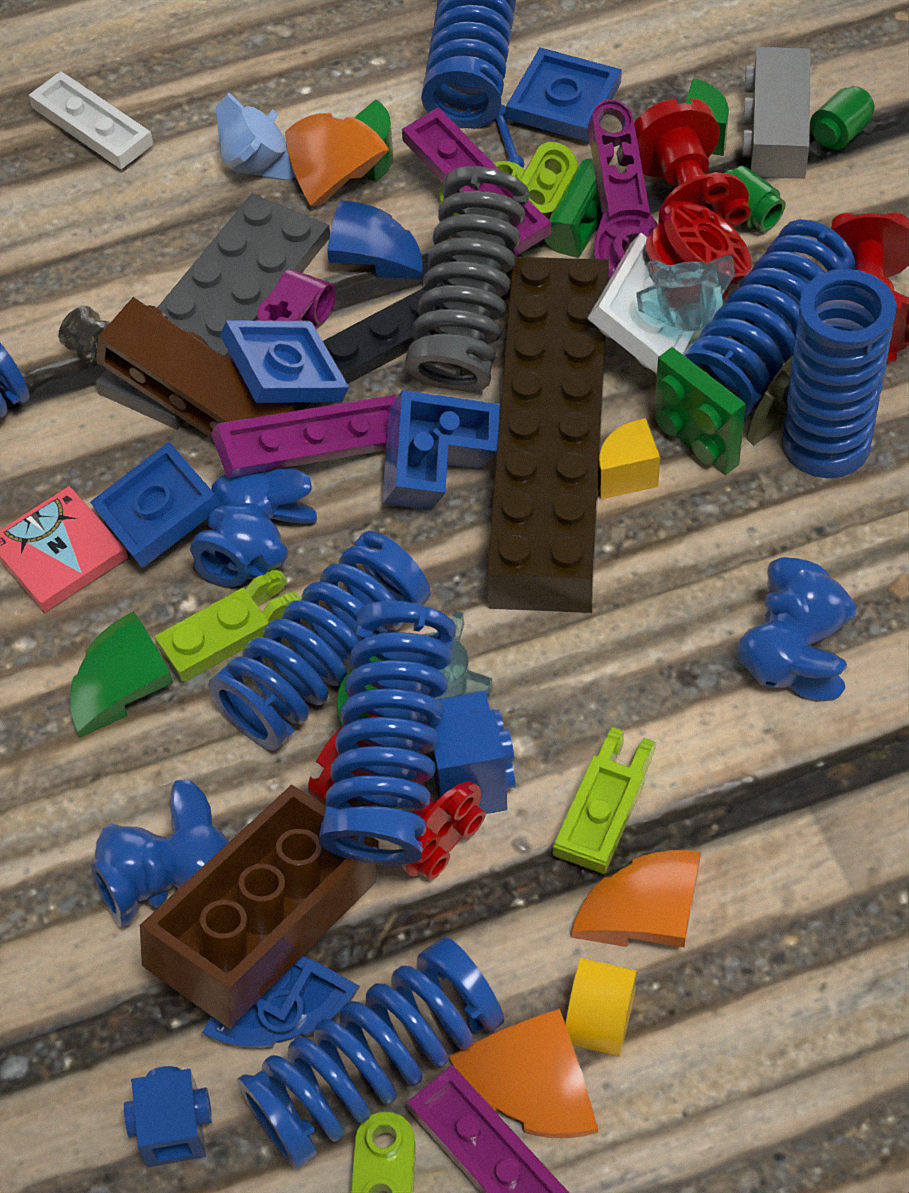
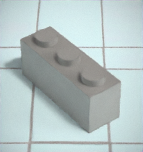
M756 47L755 65H746L744 92L753 93V97H745L743 125H752V130H744L742 157L751 158V171L759 177L805 179L809 152L810 49Z

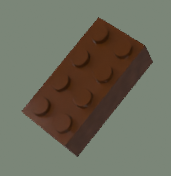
M291 784L139 925L142 966L230 1029L376 883L377 865L347 859L324 849L319 844V833L326 806ZM348 836V837H350L351 839L354 840V838L357 837V836ZM364 837L363 844L379 848L378 840L372 837Z

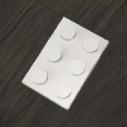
M640 233L629 245L587 319L594 323L605 336L612 338L635 356L642 366L651 369L657 374L658 357L665 351L673 347L681 354L684 353L707 305L688 299L662 279L651 264L647 254V237Z

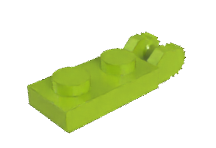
M271 570L264 575L261 574L254 578L246 589L243 587L154 636L157 647L181 682L192 679L244 650L249 641L259 637L263 638L265 626L275 619H282V613L289 603L301 600L297 592L294 593L293 591L287 592L281 597H276L287 585V579L280 570ZM269 601L264 610L261 611L258 606Z
M611 727L598 756L593 755L554 842L553 856L602 874L606 873L643 788L645 775L656 748L655 741L643 738L636 748L630 767L615 762L624 744V730Z

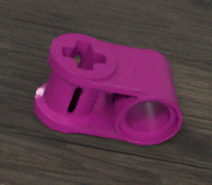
M288 269L282 274L268 297L259 305L257 309L258 321H311L317 330L320 324L324 323L332 312L336 299L335 285L299 271Z

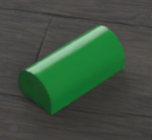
M593 158L583 160L577 167L549 218L551 222V235L544 238L554 251L579 258L602 217Z

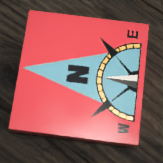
M70 486L0 530V562L44 613L128 558L126 548Z

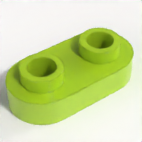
M546 142L540 145L520 178V181L527 186L530 192L529 200L547 219L553 213L578 167L577 158L568 147L558 142Z
M379 1112L371 1115L368 1120L359 1126L355 1137L351 1193H377L380 1191L388 1193H414L416 1142L414 1131L404 1117L393 1112ZM383 1133H390L396 1138L395 1142L387 1148L376 1146L374 1141Z

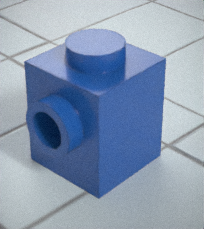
M164 1066L149 1071L145 1077L131 1079L133 1100L124 1102L125 1125L128 1137H137L138 1149L146 1166L153 1167L206 1157L203 1124L212 1123L210 1097L207 1087L197 1088L191 1069L181 1070L178 1067Z

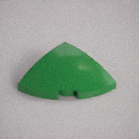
M134 611L112 623L95 638L85 651L86 656L80 665L77 675L73 677L70 691V709L79 738L127 717L126 704L173 683L170 671Z

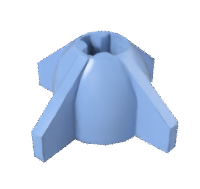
M228 93L216 106L220 154L223 161L237 173L291 181L295 177V173L286 149V141L274 123L278 114L273 109L265 115L254 107H244Z

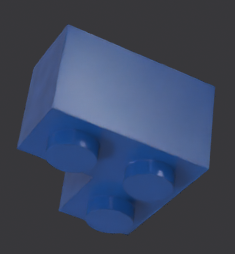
M402 390L388 412L382 504L432 510L446 493L447 465L482 470L497 453L500 404Z
M486 691L437 699L444 707L443 719L434 725H429V727L433 728L440 736L438 748L430 752L431 760L435 764L434 777L438 797L440 798L460 783L472 781L480 787L481 799L479 807L486 814L508 810L507 789L516 788L512 765L515 759L509 728L504 729L500 709L490 710Z

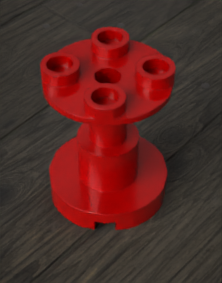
M675 98L657 103L644 111L634 122L643 174L650 177L665 178L669 185L676 187L660 207L658 223H664L665 216L678 202L686 201L707 207L720 215L732 227L744 223L751 213L748 205L749 192L745 183L732 174L718 172L706 174L709 170L708 158L718 144L720 133L719 125L711 108L705 102L690 98L692 104L678 105Z
M896 212L886 215L878 213L839 214L832 219L831 229L844 239L851 249L855 259V270L876 276L894 294L897 308L886 362L888 364L897 360V352L909 346V298L896 292L892 281L888 279L901 273L909 266V219L905 215Z
M344 725L330 738L316 760V763L324 768L320 777L313 779L310 776L308 782L309 794L324 806H326V793L335 784L330 776L331 764L339 756L335 747L336 736ZM362 740L356 742L360 748L373 746ZM359 769L351 771L356 777L370 776V774ZM472 781L460 783L446 792L436 802L430 798V804L426 808L410 811L425 820L426 830L423 836L416 838L417 841L422 842L421 859L415 863L402 865L403 870L410 876L422 874L428 880L435 879L447 866L450 860L449 852L462 837H471L480 828L485 819L486 812L479 807L481 790L478 785ZM355 798L347 800L350 805L357 801Z

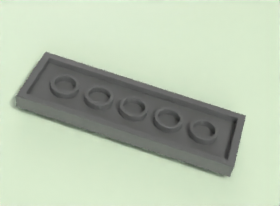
M251 193L157 308L167 316L169 321L186 332L198 334L206 341L210 348L225 358H232L220 336L226 320L258 321L257 309L259 305L275 288L282 274L288 269L303 273L329 240V225ZM108 369L95 382L99 395L178 430L185 422V420Z

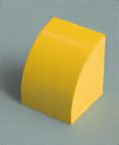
M646 418L618 427L604 441L599 458L600 499L658 487L660 455Z
M579 958L565 1024L573 1046L613 1056H621L635 998L637 970Z

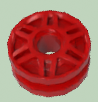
M691 201L678 202L667 213L664 223H660L646 238V251L650 262L662 279L678 293L707 306L720 304L731 292L732 284H738L751 270V255L746 243L737 231L717 213Z

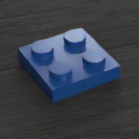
M539 47L506 105V119L589 142L588 121L596 105L604 100L613 99L621 84L622 69ZM603 115L599 117V119H598L599 123H600V121H601Z
M226 320L220 336L256 403L343 401L349 386L311 321Z
M170 442L166 443L90 501L142 568L205 521L214 509L222 505L215 493Z

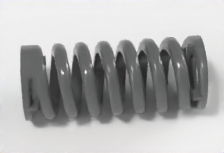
M466 166L451 170L446 175L443 188L444 198L438 210L440 223L435 227L433 233L435 246L428 255L427 264L430 269L423 278L422 287L425 293L418 301L417 311L420 317L414 322L412 329L415 341L408 347L405 360L407 372L424 383L439 388L459 391H477L485 389L490 385V373L492 364L495 362L496 352L489 344L500 338L501 328L494 320L501 318L505 314L506 304L500 297L507 294L510 290L511 281L505 273L511 271L515 266L516 258L510 250L519 245L521 235L516 227L524 222L525 210L523 206L528 203L530 193L522 181L508 173L487 167ZM480 183L494 184L510 191L513 194V198L488 191H464L462 187L472 185L474 190H479ZM448 259L451 262L445 263L444 260ZM443 282L446 286H440L439 283ZM435 306H439V307L442 308V309H441V310H435L434 307H435ZM433 329L439 334L432 335L429 330ZM429 361L447 362L462 366L473 372L475 376H464L465 373L461 368H457L456 374L436 367Z

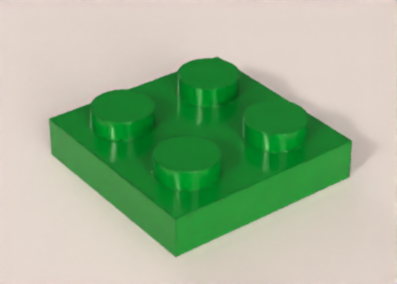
M671 347L658 357L655 420L666 434L676 436L689 446L701 462L707 465L711 464L726 476L740 463L746 403L675 348Z

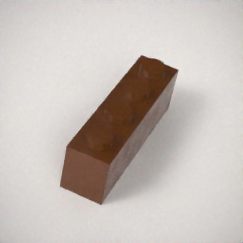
M135 297L131 298L98 336L97 363L212 439L211 432L218 423L292 412L294 410V402L256 403L232 358H225L210 348L201 336L194 332H186L169 321L160 309L152 305L147 306Z

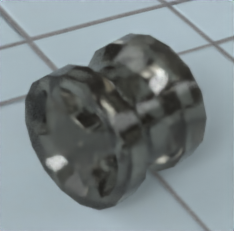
M90 306L77 307L62 321L58 333L59 341L70 351H77L78 357L87 365L96 366L99 364L96 362L98 336L110 322L101 320L100 315Z

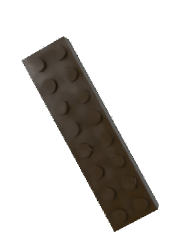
M515 257L516 261L512 269L487 569L489 609L592 613L606 336L587 318L609 282V259Z

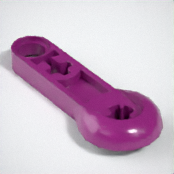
M612 99L604 100L596 105L588 121V135L603 216L595 237L594 259H609V280L626 252L624 249L627 244H631L640 233L647 237L658 226L650 214L632 113L624 103ZM606 114L615 116L621 122L622 130L616 133L605 131L599 124V117ZM619 146L616 152L618 163L620 166H626L623 173H618L616 166L609 165L614 156V147Z

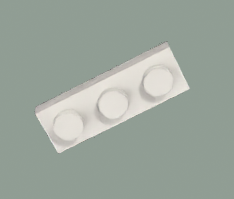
M62 71L29 94L30 103L34 110L120 169H123L154 145L151 131Z

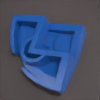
M340 200L334 215L327 248L329 263L375 265L376 277L423 279L421 252L414 236L409 230H405L392 218V215L381 209L364 203Z
M302 956L230 1029L211 1016L202 1033L217 1041L246 1048L274 1047L276 1042L292 1039L302 1034L308 1037L314 1033L315 1026L323 1019H335L340 1014L341 1008L353 999L360 986L311 958L307 959Z

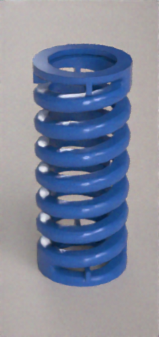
M438 0L421 95L422 104L427 113L439 107L459 128L468 129L485 126L496 118L501 107V96L504 87L503 79L506 73V62L509 53L508 46L511 39L516 0ZM457 91L464 92V93H476V95H467V94L459 93V92H457ZM446 104H448V105H450V106H452V107H454V108L466 110V112L457 111V110H455V109H453V108L447 106Z
M798 219L784 226L776 239L767 247L765 254L756 261L752 270L741 280L738 288L728 296L725 305L714 314L712 321L701 330L698 339L682 354L699 368H701V363L708 375L746 403L744 417L750 414L766 391L770 381L773 380L783 364L793 355L801 293L811 280L825 273L813 261L794 252L804 253L815 258L827 271L838 269L855 270V259L845 240L834 230L819 222Z
M838 269L825 272L811 280L801 293L782 445L789 461L800 471L814 477L837 478L846 476L864 465L870 455L897 305L894 294L884 282L876 276L860 270Z
M374 531L362 533L354 542L355 546H351L342 552L339 564L328 566L323 571L320 582L308 585L301 595V600L293 601L285 607L282 619H275L265 626L263 638L259 637L249 641L244 648L243 657H235L229 660L226 666L209 680V691L215 703L231 723L254 743L265 749L277 750L295 731L286 720L294 724H303L308 720L309 709L305 701L313 705L324 704L329 694L325 683L332 686L341 685L343 679L348 674L345 665L352 667L350 664L351 650L358 643L355 637L357 615L363 606L381 601H403L424 605L431 595L430 586L424 573L412 557L387 536ZM357 564H362L365 572L358 569ZM338 582H342L347 591L338 587ZM319 600L324 601L329 610L320 606ZM300 619H305L310 629L301 625ZM403 623L387 624L380 627L393 631L398 630ZM281 638L288 639L293 650L283 645ZM262 657L269 658L276 671L263 664ZM242 676L251 679L261 696L244 684Z
M381 601L365 605L358 611L355 627V637L358 643L351 650L350 664L353 671L346 678L345 691L349 698L342 705L340 715L344 727L336 736L335 747L339 756L331 764L330 776L335 784L326 793L325 813L319 833V844L333 854L358 862L376 865H406L421 859L422 842L417 841L416 838L425 834L426 822L419 815L410 811L422 810L430 804V791L416 782H424L434 776L435 764L429 757L423 754L430 753L439 746L440 736L429 725H434L443 719L444 707L435 697H439L447 691L449 680L439 670L446 668L452 662V645L457 629L454 621L438 610L410 602ZM393 623H414L413 631L419 632L426 625L434 628L438 633L426 636L415 633L390 632L380 626ZM375 656L382 661L371 662L369 658ZM370 684L378 689L367 690L365 686ZM366 712L376 718L364 719L360 714ZM362 740L373 746L360 748L356 742ZM359 769L370 774V776L356 777L351 771ZM355 798L373 806L353 807L347 800ZM348 836H357V837H355L354 840H353V839H351V838L348 837ZM364 837L389 841L402 848L386 850L363 844Z
M444 936L422 951L417 957V969L411 966H400L391 976V987L380 983H375L366 992V1005L356 1001L346 1003L340 1011L341 1024L331 1019L320 1021L314 1029L315 1043L308 1038H295L288 1046L289 1062L280 1056L271 1055L264 1060L262 1071L254 1076L243 1074L237 1078L236 1081L254 1116L274 1146L292 1168L297 1170L313 1159L317 1154V1148L309 1136L315 1129L307 1120L301 1121L286 1087L306 1107L331 1141L340 1140L345 1133L342 1124L327 1102L312 1067L343 1101L355 1121L364 1123L371 1115V1110L354 1086L341 1060L338 1049L358 1068L382 1103L390 1104L395 1101L397 1092L377 1063L362 1028L383 1048L400 1076L408 1085L416 1086L422 1081V1071L399 1039L387 1009L409 1030L424 1056L436 1068H441L447 1064L448 1054L435 1032L422 1017L413 992L430 1006L448 1037L461 1050L470 1048L473 1045L474 1037L465 1020L444 994L438 977L442 980L447 978L465 1004L466 1008H464V1011L470 1017L467 1021L475 1034L481 1029L494 1031L504 1023V1015L500 1004L485 977L467 953L451 938Z

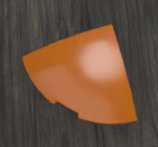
M332 113L314 114L299 120L285 131L290 162L310 206H322L350 178H362L389 151L384 141L373 129L354 117H346L342 120L333 117Z
M690 850L655 852L633 859L631 864L620 869L612 876L604 877L588 894L581 905L573 925L571 938L627 947L629 938L684 948L701 852Z
M560 1009L541 1014L500 1030L473 1043L467 1050H460L449 1057L451 1065L460 1072L496 1113L498 1110L513 1119L523 1122L524 1133L547 1138H575L598 1133V1126L587 1088Z

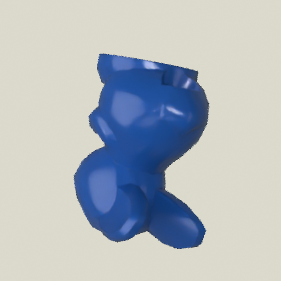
M279 468L269 473L258 472L227 478L226 473L212 483L211 490L222 505L214 509L208 516L207 522L214 530H205L194 537L190 547L194 557V567L208 581L229 587L240 586L246 580L254 579L261 574L264 575L266 572L279 568L288 557V549L282 542L280 532L271 519L307 524L317 522L316 511L299 501L312 490L310 477L295 468Z
M788 557L771 561L767 568V586L770 594L765 599V605L768 610L765 614L766 623L748 629L736 645L738 660L748 669L760 685L775 688L790 687L801 697L814 701L835 700L841 696L846 688L844 681L839 675L847 668V663L834 653L810 647V645L830 637L844 623L855 618L856 603L840 583L830 578V574L818 564L799 558Z
M177 780L172 786L170 809L173 834L169 838L156 835L144 828L119 826L111 823L103 827L96 841L95 860L91 863L92 874L104 903L120 927L132 923L139 911L140 901L147 899L151 906L160 907L167 900L170 887L174 885L180 888L229 843L225 835L212 824L211 807L205 793L190 780Z

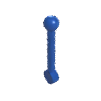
M501 104L500 112L493 122H497L509 156L508 161L524 168V159L517 155L505 121L506 106Z

